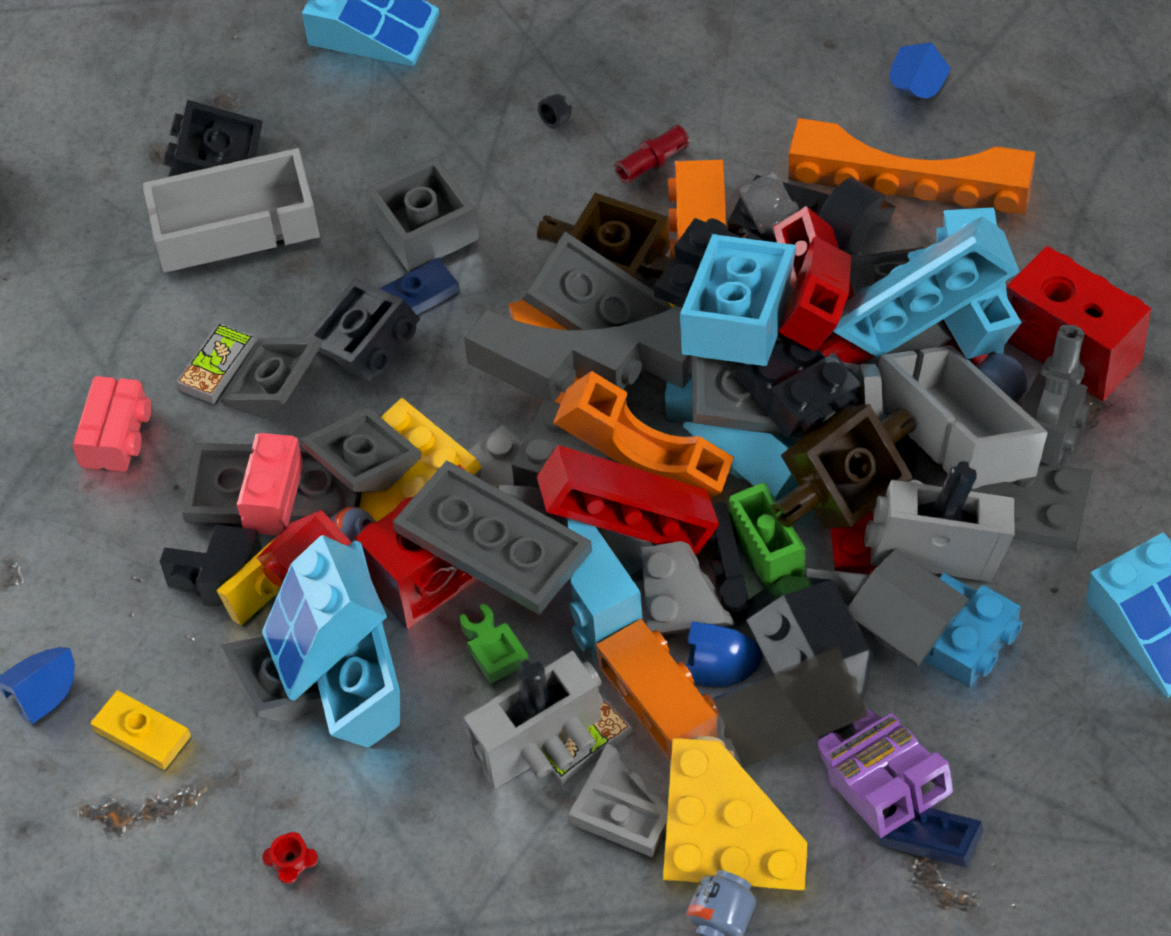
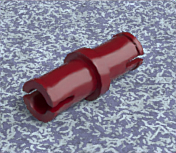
M674 125L654 140L646 139L641 142L638 150L615 162L614 167L616 168L615 173L621 182L628 185L650 169L658 170L663 167L666 159L690 145L688 134L681 126Z

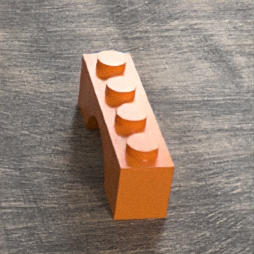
M593 371L567 387L553 424L623 465L706 489L710 499L722 493L734 459L732 455L700 436H673L645 425L629 410L626 403L628 393Z

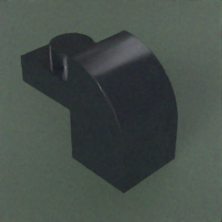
M852 177L844 180L837 186L819 214V217L833 228L839 249L850 255L861 252L872 224L890 221L896 206L884 200L885 195L882 192Z
M215 524L206 553L164 547L159 562L167 585L183 591L197 589L200 592L204 606L223 605V602L216 590L262 550L257 530Z

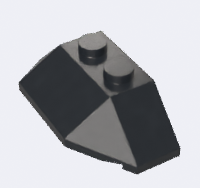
M784 575L748 599L747 622L783 693L820 740L831 732L842 733L852 726L856 717L863 713L864 706L862 702L868 685L873 652L836 583L832 579Z

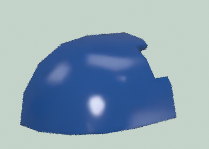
M932 42L902 46L892 64L889 77L891 84L902 93L915 98L927 99L937 94L943 86L951 67Z
M694 621L691 623L688 637L691 649L687 664L685 665L693 676L694 684L709 687H728L744 681L757 670L763 656L760 647L751 638L726 627Z
M57 647L44 650L24 659L0 675V691L5 698L13 694L22 710L20 715L31 724L52 711L67 696L74 681L75 662L71 649Z

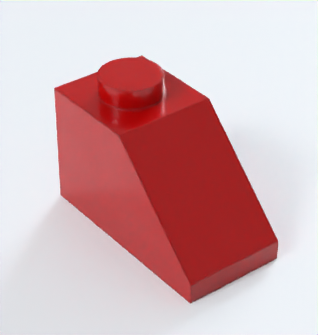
M320 510L290 523L256 559L264 566L262 569L264 575L274 585L281 587L291 563L321 535L346 546H349L351 541Z

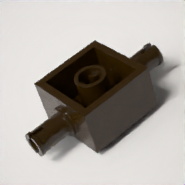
M594 193L575 225L554 219L549 215H544L543 221H540L537 229V239L557 244L564 232H567L646 286L654 278L659 279L673 260V258L666 256L670 249L669 218L667 216L598 193Z
M870 404L842 407L782 453L780 456L798 486L782 499L772 504L773 514H777L779 511L783 512L776 517L777 521L789 528L795 521L813 509L824 528L852 527L875 508L878 496H885L891 480L910 481L913 476L894 444L916 429L915 420H911L907 424L904 423L912 417L911 413L903 407H898L891 415L880 422Z

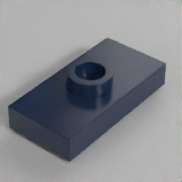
M439 258L379 288L404 299L416 315L460 292L458 281Z
M893 804L891 805L886 818L892 816L896 812L897 807ZM928 808L921 814L914 809L915 817L882 838L877 835L879 845L967 868L984 830L982 822L979 820Z

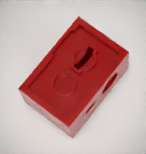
M1046 246L1006 286L1008 300L1021 321V324L1007 342L1044 365L1047 358L1053 356L1059 328L1063 325H1075L1084 331L1079 362L1081 366H1084L1085 373L1080 384L1088 386L1087 392L1099 400L1104 401L1143 360L1152 308L1144 304L1138 297L1129 295L1112 285L1103 276L1094 274L1077 264L1068 255L1061 254Z
M415 496L402 500L392 512L379 521L369 523L355 537V540L362 544L370 578L380 601L407 630L477 580L394 531L393 521Z

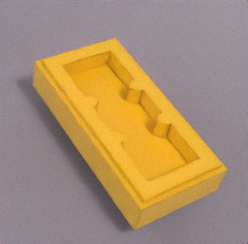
M274 540L216 590L231 619L241 626L280 591L281 587L274 585L264 575L262 570L264 566L256 559Z
M116 690L90 723L94 732L162 770L168 767L191 737L187 727L119 690Z

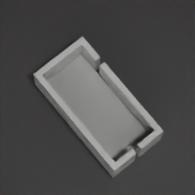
M299 148L142 183L163 273L277 247L276 241L284 239L285 245L320 237L315 209Z
M947 345L920 349L914 378L912 376L917 359V354L914 351L880 356L878 369L882 380L883 411L889 416L898 407L908 410L912 417L904 423L907 424L911 420H915L917 426L913 432L908 434L909 437L936 463L943 465L942 468L947 473H949L951 467L958 466L960 461L968 462L969 468L975 469L977 472L972 489L984 485L1002 482L1010 483L1019 479L1037 476L1048 432L955 347Z

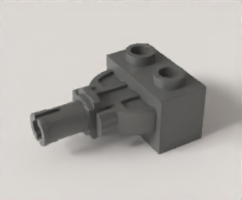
M1063 325L1059 328L1053 356L1048 357L1045 361L1042 371L1038 372L1020 406L1048 432L1040 462L1056 467L1065 451L1073 452L1079 435V428L1084 429L1091 405L1084 403L1088 386L1080 384L1085 373L1084 366H1081L1079 362L1084 331L1075 325Z

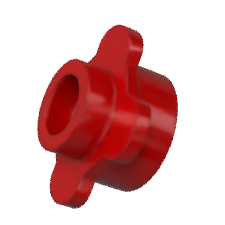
M288 832L277 837L272 842L270 848L263 852L262 860L266 866L273 867L278 872V878L282 883L291 884L297 880L298 874L304 869L312 868L317 864L318 855L314 849L306 847L299 833ZM294 855V859L291 861L286 860V857Z

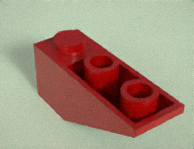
M814 236L781 321L779 333L815 352L838 326L849 295L852 255Z

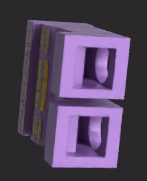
M867 710L856 717L853 722L854 735L844 740L838 733L831 732L817 743L820 758L826 765L830 785L837 792L841 793L844 799L880 838L915 817L914 809L921 814L953 793L949 762L938 752L934 754L928 752L918 743L917 739L907 728L900 726L899 719L892 713L881 718L873 711ZM929 781L933 782L935 785L933 790L922 794L921 786ZM892 804L897 807L896 812L892 816L884 818L882 810Z

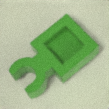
M486 604L480 605L482 622L473 624L469 622L465 614L459 616L463 634L467 638L472 639L467 642L469 653L489 683L492 684L520 669V663L527 659L529 661V658L508 624L505 622L495 628L491 608Z

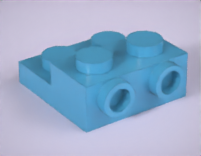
M943 573L939 579L967 597L969 602L923 661L970 688L979 675L985 677L990 673L998 659L997 652L1003 644L1011 645L1017 638L1023 622L1019 620L1021 606L983 584L976 591L948 574Z

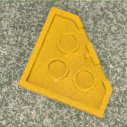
M401 398L380 418L421 451V459L387 491L362 492L359 508L368 512L375 521H379L392 512L402 500L415 496L446 460L456 466L460 464L472 475H475L482 467L473 455L405 399Z
M673 738L663 880L700 882L702 877L715 875L717 870H723L745 879L752 887L805 890L808 842L794 828L720 741Z

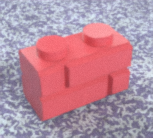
M100 376L93 378L72 444L78 464L82 468L101 470L103 467L110 471L126 472L131 456L139 455L141 449V433L139 429L141 423L148 422L151 415V400L145 396L142 383L133 379L119 378V380H115L111 377Z
M259 433L255 435L252 446L253 453L249 457L237 508L241 516L243 528L257 530L258 534L278 536L289 524L304 463L300 453L298 438L289 435Z

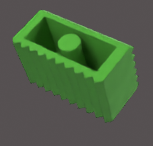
M761 483L731 495L729 499V515L734 536L737 537V543L741 544V550H745V556L749 557L752 569L756 570V576L760 577V582L764 583V588H766L784 575L803 577L806 574L804 572L806 569L804 567L806 564L804 562L806 559L804 557L806 555L804 552L806 548L792 526L787 528L777 521L776 517L783 512L772 513L771 506L777 500L767 484Z

